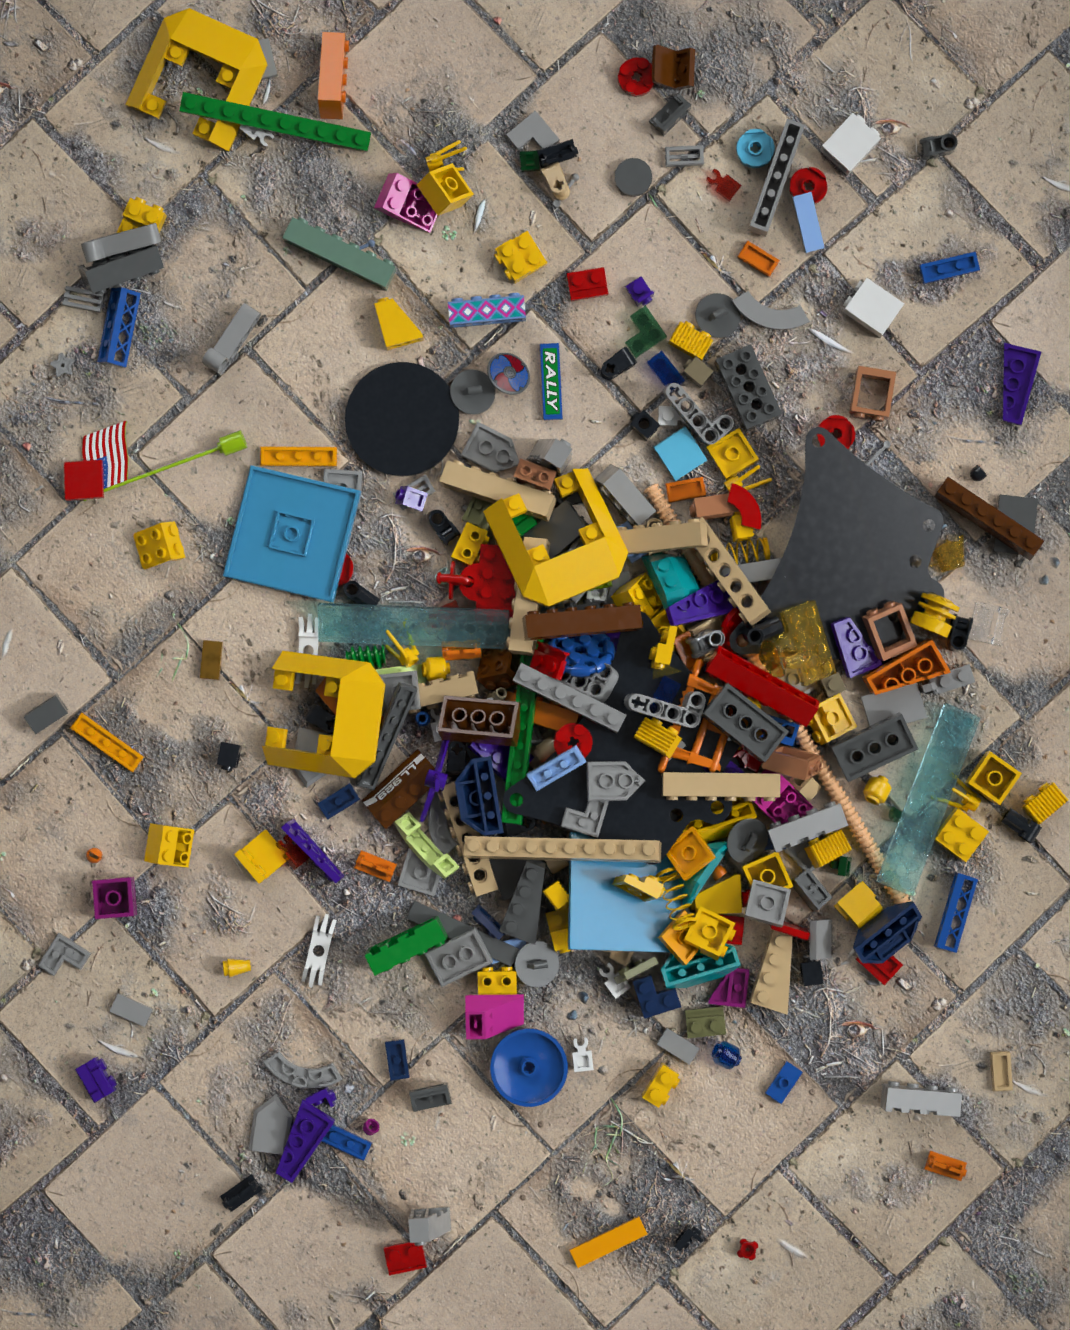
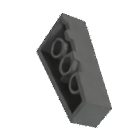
M154 244L130 250L126 256L124 253L113 255L110 257V261L101 259L93 261L90 267L85 268L84 264L78 266L85 288L95 294L104 293L106 288L112 286L113 288L121 287L128 280H131V282L140 280L142 275L148 273L149 275L157 274L160 272L159 269L164 268L158 248Z
M526 860L500 927V932L536 945L546 862Z

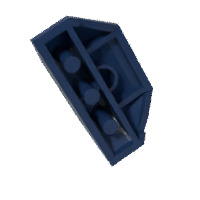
M491 756L471 759L454 782L460 820L483 836L504 833Z
M910 901L889 906L857 931L853 949L862 963L882 964L912 940L918 922L922 918L915 903Z

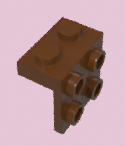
M658 44L654 45L652 54V82L674 90L694 87L695 49L686 48L675 51Z
M506 642L483 648L476 680L489 691H494L500 687L509 688L517 685L513 683L516 673L510 669L513 654L506 647Z

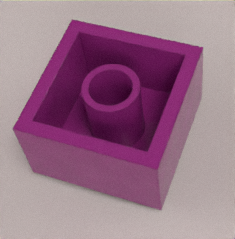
M134 877L92 880L95 919L137 915Z

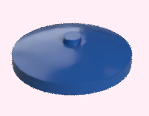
M524 1028L511 1032L498 1043L491 1058L490 1071L496 1089L506 1100L519 1106L534 1107L549 1102L561 1091L567 1078L568 1063L564 1049L552 1035L539 1029Z

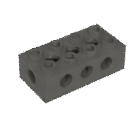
M751 344L715 360L714 364L745 432L775 420L782 415ZM741 367L744 369L745 374L739 375L735 369ZM750 385L753 391L746 392L743 386ZM758 402L760 409H753L751 403Z
M728 683L721 687L702 713L703 718L760 763L768 760L789 732ZM727 706L733 709L732 716L726 714L725 709ZM742 718L748 721L747 728L741 726ZM758 730L762 731L763 733L762 740H759L756 737V732Z
M900 712L830 744L848 782L918 750L916 742ZM889 735H896V739L893 743L887 742V738ZM872 743H878L876 751H870L869 748ZM855 751H860V758L852 759V754Z

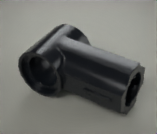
M348 581L344 585L345 595L370 613L381 600L356 581ZM351 584L356 585L358 588L357 593L354 595H350L347 592V587Z
M774 616L754 626H747L743 630L742 635L748 643L758 645L763 640L782 633L783 627L778 617ZM756 630L757 636L751 640L750 633Z
M1011 808L1001 820L1003 824L1017 832L1019 837L1030 844L1033 843L1042 830L1040 825L1030 819H1026Z

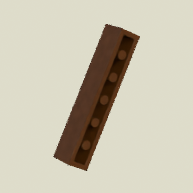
M950 477L946 478L934 496L1029 561L1035 556L1044 542L1043 539Z
M627 602L619 607H615V604L603 605L604 608L597 609L596 606L584 607L585 610H577V607L566 608L564 612H558V609L546 610V613L539 614V611H529L522 618L525 641L639 631L643 628L640 605H634V602Z

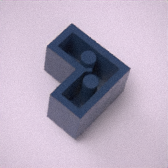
M650 974L632 980L644 1019L681 1007L676 988L656 992Z

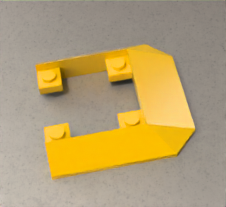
M190 8L164 17L125 105L159 119L167 102L152 95V92L166 61H170L183 67L189 51L192 50L223 64L216 82L231 89L226 101L250 106L268 66L259 40ZM200 116L192 134L229 152L241 125L220 120L214 123Z
M588 468L572 469V472L554 479L561 498L578 492L593 523L578 529L584 546L550 559L543 544L526 550L512 518L527 512L519 493L506 499L501 498L483 511L523 598L550 607L619 578L629 552Z
M282 651L272 669H275L272 688L293 691L295 672L325 676L324 696L338 698L333 736L319 734L317 753L286 748L288 729L267 726L265 746H262L267 764L356 778L376 760L385 683L369 662Z

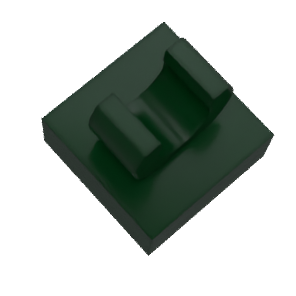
M537 150L520 151L521 172L540 171Z
M840 856L839 861L830 862V868L838 869L837 875L849 877L852 858Z

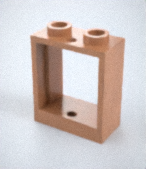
M858 366L849 413L854 414L853 417L864 419L867 416L872 417L873 421L883 422L884 419L887 420L890 415L896 372ZM862 377L889 382L884 411L857 407Z
M520 458L514 474V480L521 485L525 483L535 484L533 485L535 489L540 491L542 489L551 491L557 472Z
M729 493L694 498L689 506L690 517H694V519L703 517L705 520L728 517L733 516L735 512L739 511L733 505L727 503Z
M895 601L887 602L883 608L879 610L877 608L871 609L866 612L867 615L862 617L877 659L885 661L918 646L901 603ZM897 612L906 639L883 648L873 621Z
M779 744L768 760L762 764V768L801 780H807L820 772L822 767L821 755Z

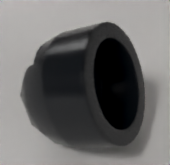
M978 465L970 472V477L974 481H982L987 477L986 473Z

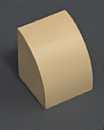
M792 777L788 781L808 802L822 789L813 777L807 780Z

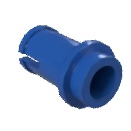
M425 711L417 713L415 721L419 726H427L431 719L430 715ZM421 715H425L426 720L424 722H420L419 720Z

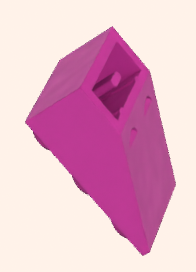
M388 173L374 209L430 233L438 215L421 193L417 183L399 173Z
M764 769L761 774H780V773H777V772H774V771H770V770ZM781 774L779 798H775V801H763V798L756 797V801H752L774 823L780 821L781 824L788 822L787 818L797 814L799 817L805 816L806 811L813 808Z
M524 994L465 995L466 1040L487 1039L523 1025Z

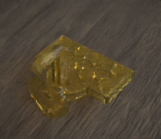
M811 600L781 612L780 615L785 632L778 637L776 642L764 640L759 653V660L773 677L781 678L785 676L786 668L797 669L801 686L810 685L835 674V666L816 601Z

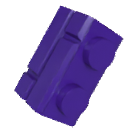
M98 1056L75 1069L94 1103L117 1090L115 1087L117 1085L116 1080L112 1075H108L105 1070L107 1069L105 1061L102 1058L99 1059Z

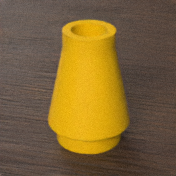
M227 959V961H222L224 976H229V978L251 971L250 960Z

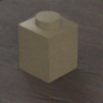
M697 357L693 360L689 359L683 366L685 369L683 375L699 388L713 374V370Z
M839 672L819 680L826 698L846 690Z

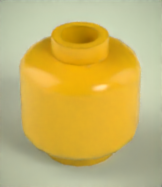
M443 656L427 657L425 662H422V676L426 677L427 681L441 678L445 680L447 674H450V663H446Z
M878 775V777L869 778L863 794L866 801L879 805L885 803L892 788L886 777Z

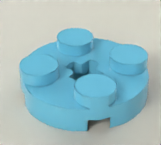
M761 129L746 131L739 138L736 146V153L742 165L750 168H760L768 164L775 150L773 139ZM753 144H757V147H760L761 150L754 153L750 148L753 147Z

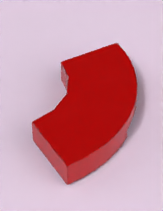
M731 483L727 503L733 505L739 511L741 526L761 530V512L755 498L743 487Z
M736 607L728 613L721 625V632L725 636V641L721 647L730 652H733L729 642L730 635L742 621L739 615L740 611Z

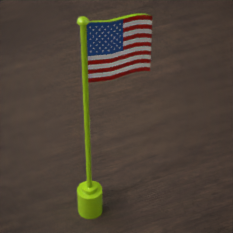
M127 421L84 436L82 456L83 461H103L104 492L218 450L227 456L248 447L242 431L239 430L220 437V442L217 443L218 447L128 479L129 459L125 437Z

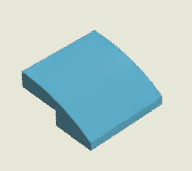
M685 426L653 446L675 481L707 461L700 447Z

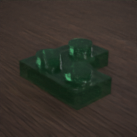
M646 305L630 315L631 320L640 332L626 341L625 345L636 359L666 339L667 335Z

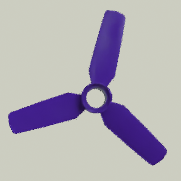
M442 740L435 769L428 770L424 786L430 788L419 822L425 821L435 792L444 790L448 774L441 773L449 744L448 740Z

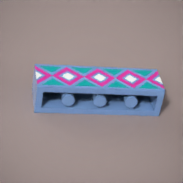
M510 293L508 297L490 295L486 299H482L481 296L471 297V300L464 301L463 298L451 299L452 302H448L450 328L526 321L524 295H520V293Z

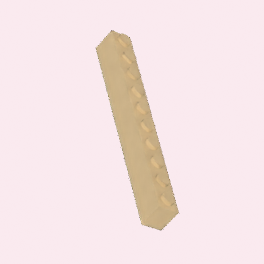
M465 836L464 856L478 859L661 863V842L658 840Z

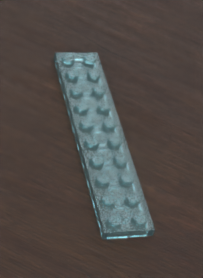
M319 603L318 636L319 642L394 645L386 634V630H389L400 645L508 649L506 641L509 636V610Z
M944 703L876 882L909 896L914 895L953 792L951 789L955 787L981 717Z

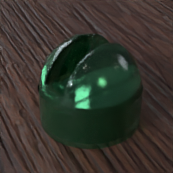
M892 806L888 815L890 820L894 819V822H899L903 819L905 813Z

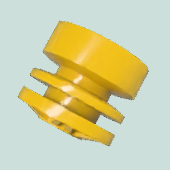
M922 593L921 597L928 600V603L918 602V605L925 609L924 613L915 611L910 623L947 638L952 626L945 622L946 618L955 620L956 616L950 614L949 611L959 612L960 607L939 595Z

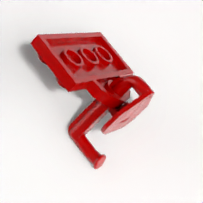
M481 544L479 563L467 566L460 575H455V561H451L450 574L437 573L436 581L438 584L441 582L449 583V600H453L454 588L459 586L465 597L476 601L475 621L509 623L510 618H513L512 600L516 598V591L514 590L515 580L499 545Z

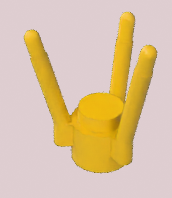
M458 140L425 157L429 171L441 168V166H444L443 159L467 150V147L441 155L460 144L461 141ZM456 167L458 171H464L463 167Z
M760 465L752 468L741 477L734 475L725 481L724 485L727 490L730 491L731 483L742 487L743 483L741 481L757 471ZM772 478L756 482L743 488L746 490H750L752 488L771 482Z
M404 620L403 624L412 649L410 650L409 647L403 649L389 630H386V634L400 653H396L389 645H385V648L400 661L402 666L408 668L418 662L419 658L417 656L420 653L416 649L407 621Z
M952 772L949 775L968 792L964 794L955 788L951 789L962 797L961 803L963 805L933 795L930 796L933 800L960 808L965 812L968 810L974 812L981 802V799L977 797V793L973 792Z

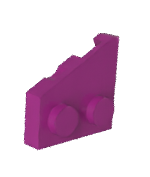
M737 968L724 976L709 998L708 1004L745 1008L750 969Z

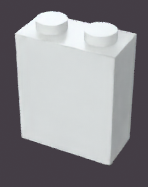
M852 113L822 145L820 151L848 176L879 143L881 138L878 131L873 127L869 128L860 115Z
M866 278L864 282L860 280L855 287L856 294L854 297L849 296L843 304L846 307L843 313L881 338L904 303Z

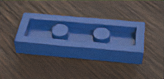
M976 251L919 265L923 284L980 271Z

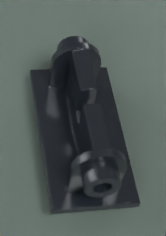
M573 139L537 150L541 168L557 161L560 163L577 157L578 149L574 146Z
M251 1174L220 1197L223 1200V1206L232 1212L263 1189Z

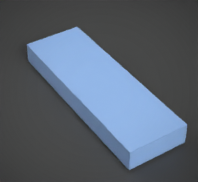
M812 192L793 196L792 199L805 253L823 249L824 243Z
M577 745L527 773V777L535 790L538 791L586 763V760Z

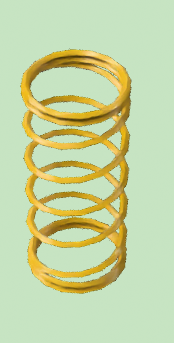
M763 537V539L758 538L756 551L752 541L749 539L746 544V554L742 543L738 541L736 545V556L731 543L728 542L726 545L727 551L728 545H730L734 556V560L738 565V544L740 543L744 553L746 563H748V543L750 541L754 551L756 562H759L758 544L760 539L763 546L765 560H770V549L767 537ZM718 553L711 555V561L718 560Z
M671 867L658 872L655 877L662 882L661 884H664L681 876L677 875L678 871L675 867ZM670 871H675L674 873L669 874V875H667V876L659 877L660 875H662V874H664V873H667V872H670ZM684 884L674 886L668 890L665 889L664 891L666 892L662 897L664 900L669 901L666 904V909L673 910L669 918L676 920L672 925L674 930L691 927L697 922L696 918L692 917L694 913L680 918H671L673 912L690 907V903L676 909L667 907L670 902L688 896V894H682L673 899H666L664 897L669 891L683 888ZM687 921H692V922H690V923H688V924H685V925H682V926H677V925H679V924H681V923H684V922H687Z

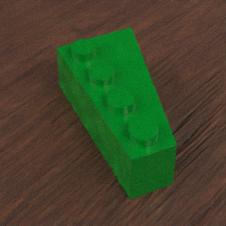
M437 915L369 947L364 956L374 976L392 969L398 964L409 961L415 955L420 956L426 953L427 949L433 946L437 948L445 944L448 936Z

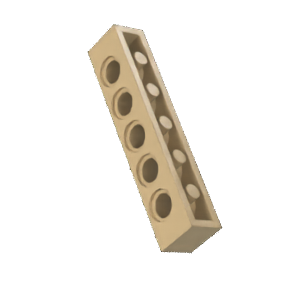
M701 517L699 519L700 522L706 523L708 546L696 547L698 551L695 554L701 562L706 561L708 564L706 569L712 577L716 575L719 580L717 585L723 593L725 591L728 592L730 595L728 600L734 608L738 606L741 611L739 615L745 623L749 622L753 626L771 613V611L707 521ZM719 553L718 560L711 561V555ZM730 568L729 575L723 577L721 575L722 570ZM736 583H740L741 589L738 592H733V586ZM752 599L751 606L745 608L743 606L744 601Z
M455 781L446 783L444 790H439L438 795L441 802L445 801L447 808L443 810L446 819H451L453 827H450L452 837H457L459 845L456 846L459 857L463 856L465 863L462 864L465 875L469 874L471 881L467 883L470 892H475L477 897L498 890V886L489 859L470 861L464 856L462 835L464 833H470L472 836L481 835L465 823L463 825L456 823V817L460 815L459 807H453L449 802L451 797L457 796ZM478 869L484 871V877L480 880L474 878V872Z

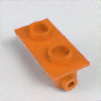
M480 639L442 641V656L445 660L481 658Z
M361 850L354 868L390 882L397 864Z
M930 1151L924 1169L962 1181V1177H965L967 1169H965L967 1162Z

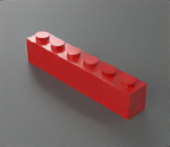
M718 645L707 663L706 672L711 677L721 679L733 688L735 687L742 691L745 696L753 697L763 706H769L775 709L778 714L791 718L798 725L807 727L819 709V701L720 645Z

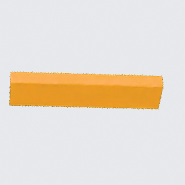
M260 447V466L337 467V447Z
M81 713L71 726L73 731L132 773L144 758L143 755L84 713Z
M637 1216L569 1249L577 1268H580L648 1234L640 1217Z

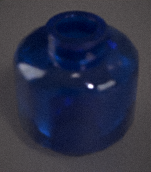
M727 1041L717 1043L712 1050L714 1063L725 1069L730 1070L741 1062L742 1057L740 1056L739 1047Z

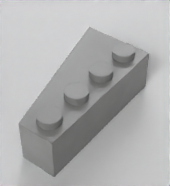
M539 439L527 459L537 465L556 471V476L560 477L572 459L573 449L570 447L571 444L564 439L560 441L557 439Z
M833 801L825 804V808L819 811L817 808L806 811L807 815L799 817L798 814L787 818L788 822L783 824L780 821L769 824L770 828L767 829L774 851H782V848L792 847L802 841H808L821 834L824 835L848 826L841 804H836Z
M888 1081V1084H882L880 1107L885 1111L892 1112V1109L895 1108V1111H900L901 1113H909L910 1110H914L915 1113L919 1114L933 1112L934 1115L960 1117L962 1093L957 1091L955 1087H946V1090H941L935 1085H926V1088H922L916 1083H907V1086L899 1085L900 1082Z

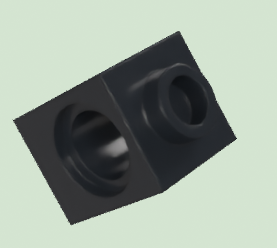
M645 410L641 413L637 411L630 419L632 421L630 427L646 441L660 428V424ZM646 420L649 423V427L642 429L639 427L638 422Z
M221 742L217 764L221 765V769L232 771L233 768H238L242 746Z
M810 957L804 958V962H799L803 986L824 984L820 960H810Z

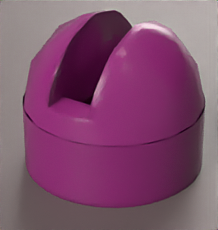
M372 1118L368 1119L362 1126L363 1132L368 1136L376 1134L380 1128L379 1123Z

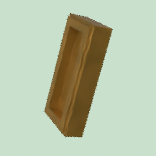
M203 640L200 669L201 679L220 680L223 642Z

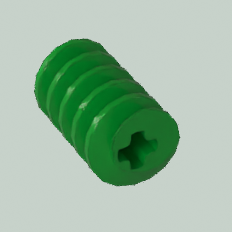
M374 645L372 651H370L369 646H366L365 651H362L361 646H358L357 652H355L353 646H351L349 652L346 650V659L369 662L373 667L377 664L378 669H381L383 663L386 667L385 647L381 645L380 650H378L376 645Z

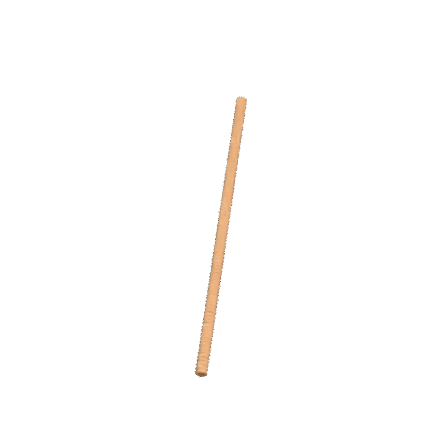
M658 483L644 490L643 493L647 494L646 498L650 499L649 503L653 504V508L657 510L656 514L660 515L659 519L663 520V525H670L671 521H680V519L676 518L677 514L673 513L674 509L670 508L671 504L667 503L668 499L664 498L665 494L661 493L662 489L658 488ZM695 547L678 549L681 550V555L685 556L688 565L691 566V571H694L693 575L697 576L696 580L700 581V586L704 588L715 582V576L712 577L706 569L708 565L704 564L705 560L701 562L695 554L698 551ZM740 634L737 637V645L745 647L748 645V642ZM761 654L743 655L744 658H747L746 661L768 673L770 672L771 668L767 667L768 663L763 661L765 658L761 657ZM781 715L780 717L781 719L793 722L792 719L787 716ZM787 725L786 728L790 729V734H793L795 727ZM800 725L795 738L796 744L800 745L799 749L821 755V750H818L817 744L813 743L815 742L814 739L810 738L811 734L807 733L808 729ZM821 755L822 767L816 776L818 775V780H821V785L825 787L824 790L828 791L827 795L831 796L830 800L835 801L836 804H841L848 823L847 827L850 828L849 831L853 833V838L856 837V843L859 842V848L862 847V853L866 854L865 858L869 859L868 863L872 864L871 867L875 869V874H878V879H881V884L885 885L884 889L888 890L887 894L891 895L890 899L894 900L893 904L897 905L912 901L908 899L909 895L905 894L906 890L902 889L903 885L899 884V879H896V874L889 867L890 864L886 863L887 859L883 858V852L880 853V847L877 848V842L874 843V838L870 836L871 833L864 826V821H861V816L858 817V811L855 812V806L852 807V801L848 800L849 796L845 795L846 792L842 790V785H839V780L835 779L836 775L832 774L833 770L830 771V765H827V760L823 759L824 755Z

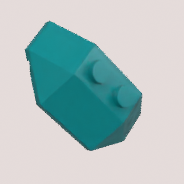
M663 552L642 557V561L664 609L700 590L686 558Z
M727 841L707 844L716 858L687 881L683 880L682 877L678 878L679 885H685L680 889L681 895L688 894L687 897L682 899L683 905L692 904L727 852Z
M725 944L728 949L724 957H719L718 961L700 953L701 950L699 949L687 965H682L671 953L661 968L666 988H688L726 976L741 966L735 947Z

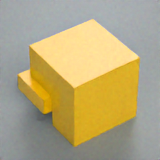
M863 881L834 905L846 921L851 920L858 929L883 911L881 904L875 899L876 895Z

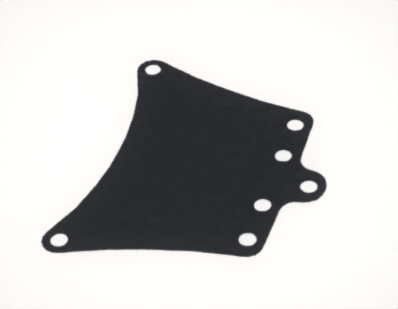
M816 427L811 429L806 435L805 477L795 525L781 562L761 596L771 613L754 624L756 625L777 616L782 624L783 632L763 640L758 645L748 643L747 646L740 647L736 643V638L743 633L747 626H752L749 622L745 623L742 620L730 635V647L739 654H792L841 660L830 624L850 617L863 635L862 637L874 651L862 617L867 615V611L875 608L879 610L884 607L885 603L895 601L903 605L906 616L909 619L915 611L924 613L925 609L918 605L919 601L926 603L925 599L921 597L922 593L934 592L936 595L944 598L942 585L931 578L928 572L929 563L943 526V515L939 510L904 492L875 472L851 453L825 428ZM816 434H821L825 438V443L822 447H815L812 443V439ZM926 519H931L935 523V528L931 532L924 531L922 527ZM913 555H918L922 559V563L918 568H913L909 564V560ZM887 615L873 621L882 645L887 647L899 642L903 633L900 620L898 622H891ZM756 630L750 633V639H755L757 636ZM892 658L887 659V660H885V661H882V660H880V661L882 662V664H884V663L888 662L889 660H891Z
M641 611L643 628L639 631L620 632L616 653L611 663V666L618 672L619 678L608 699L602 702L626 714L618 733L584 717L578 724L583 725L589 730L593 740L592 749L585 758L586 763L627 762L645 780L626 801L608 802L599 836L595 839L658 840L661 842L662 861L691 821L702 820L710 824H718L729 816L732 809V801H725V797H717V801L723 803L724 810L720 814H714L711 811V804L714 801H705V797H697V800H686V797L678 796V800H666V796H662V773L657 770L663 755L634 738L644 718L647 717L651 720L653 717L627 709L624 705L625 697L630 693H636L674 705H680V698H683L682 692L687 688L688 676L690 673L692 674L674 651L672 652L670 665L663 670L651 668L650 650L657 643L663 644V642H660L661 634L650 618ZM694 689V691L701 692L705 696V709L708 705L711 694ZM696 695L692 696L691 702L693 705H696L698 703V697ZM632 699L631 703L634 705H643L642 702ZM653 702L650 704L649 710L651 713H654L657 706ZM726 707L725 712L728 715L729 709ZM670 708L668 710L667 714L669 718H672L675 715V711L673 708ZM688 714L686 716V722L690 724L693 720V717L691 714ZM702 716L699 724L694 728L681 726L678 736L682 738L681 740L686 745L683 748L684 750L691 752L703 719ZM658 719L666 729L673 725V723ZM741 720V726L743 728H747L745 723ZM707 729L698 755L712 759L721 734ZM570 737V741L567 743L568 746L573 747L577 743H579L578 739ZM727 740L719 761L721 770L720 772L716 770L715 773H723L739 748V745L734 741ZM556 751L541 765L558 756ZM676 758L668 761L664 771L706 773L703 770V766L686 764L687 761ZM586 763L538 791L535 790L528 777H524L505 792L503 796L505 808L514 814L532 817L557 825H561L566 808L585 813L588 803ZM514 793H519L523 797V803L518 807L513 806L510 802V797ZM675 808L683 812V818L679 822H674L670 818V812Z

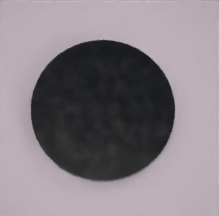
M389 363L369 372L354 387L345 410L346 433L356 454L371 468L393 476H413L435 467L451 450L459 429V410L451 399L450 387L434 371L415 363Z

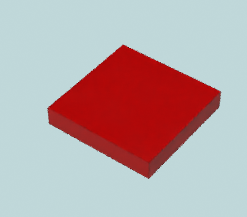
M102 460L64 462L66 501L104 498Z
M785 921L782 928L769 924L773 930L804 940H808L810 935L807 928Z

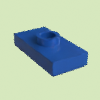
M786 1061L765 1093L782 1104L803 1072Z

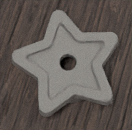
M60 353L58 359L50 362V365L56 369V377L62 374L72 375L71 367L75 360L66 359L64 354Z

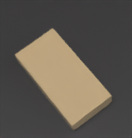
M1010 1051L990 1052L992 1091L1013 1090Z

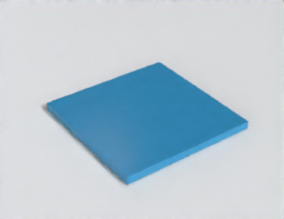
M251 465L223 576L334 603L361 491Z
M579 832L569 833V839H595ZM667 855L661 863L649 865L644 862L569 861L568 950L671 953L658 939L659 935L673 920L669 918L673 910L666 909V904L669 901L664 900L662 895L658 899L645 902L612 885L615 877L631 873L639 878L649 875L655 877L658 872L674 867ZM670 871V872L664 873V874L660 875L659 877L667 876V875H669V874L674 873L675 871ZM676 879L665 882L663 887L668 890L679 885V881ZM680 889L669 891L664 897L666 899H673L681 895ZM682 899L670 902L667 907L676 909L682 906ZM681 910L673 912L671 918H675Z

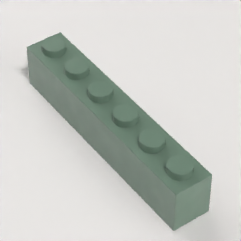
M292 217L282 237L284 242L387 291L396 272V267L393 266L394 263L385 258L382 261L376 258L377 255L369 250L366 252L360 250V247L355 243L349 242L347 244L342 241L343 238L336 234L331 236L326 234V230L319 226L314 228L308 225L309 222L303 218L298 217V219Z

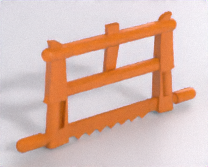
M699 658L695 661L693 673H690L688 676L687 688L682 692L683 698H680V705L677 706H682L685 694L694 691V689L711 694L708 704L721 689L716 682L713 685L697 677L703 665L702 659ZM731 707L728 716H732L733 709ZM703 718L691 752L677 747L671 757L687 761L686 764L707 767L711 773H715L716 770L720 772L721 765L719 761L728 737ZM673 724L670 726L678 732L680 731V725ZM707 729L721 734L712 759L698 755ZM664 755L661 757L657 769L658 772L663 773L669 760L668 757Z

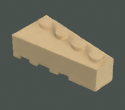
M474 671L467 672L464 675H453L445 680L441 678L429 681L428 683L418 684L421 708L427 707V710L438 708V704L443 703L444 695L476 698V695H479ZM420 709L409 710L408 713L420 712Z
M771 929L749 999L750 1003L788 1015L793 936Z

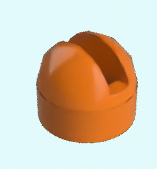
M91 848L86 854L87 860L91 863H98L103 856L102 851L98 848ZM90 852L93 853L94 855H97L98 858L96 859V858L90 856V855H89Z
M717 865L711 876L717 881L727 871L723 866Z

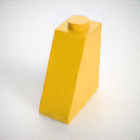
M381 298L377 300L378 303H374L387 351L424 341L421 331L393 298Z
M734 874L700 891L691 904V910H694V914H697L700 906L716 914L742 913L741 874Z

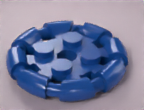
M606 634L574 636L571 639L569 637L552 638L547 643L570 653L566 657L565 661L567 663L563 674L568 673L573 677H588L596 672L597 674L601 673L607 668L604 663L611 665V661L615 656L614 644L610 642V638Z

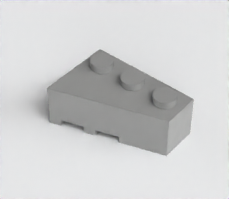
M610 464L594 479L601 487V491L613 500V505L619 511L622 510L626 514L624 517L631 525L633 523L641 525L656 512L620 468Z
M450 1207L411 1209L408 1219L410 1243H415L416 1246L426 1245V1242H430L451 1231Z

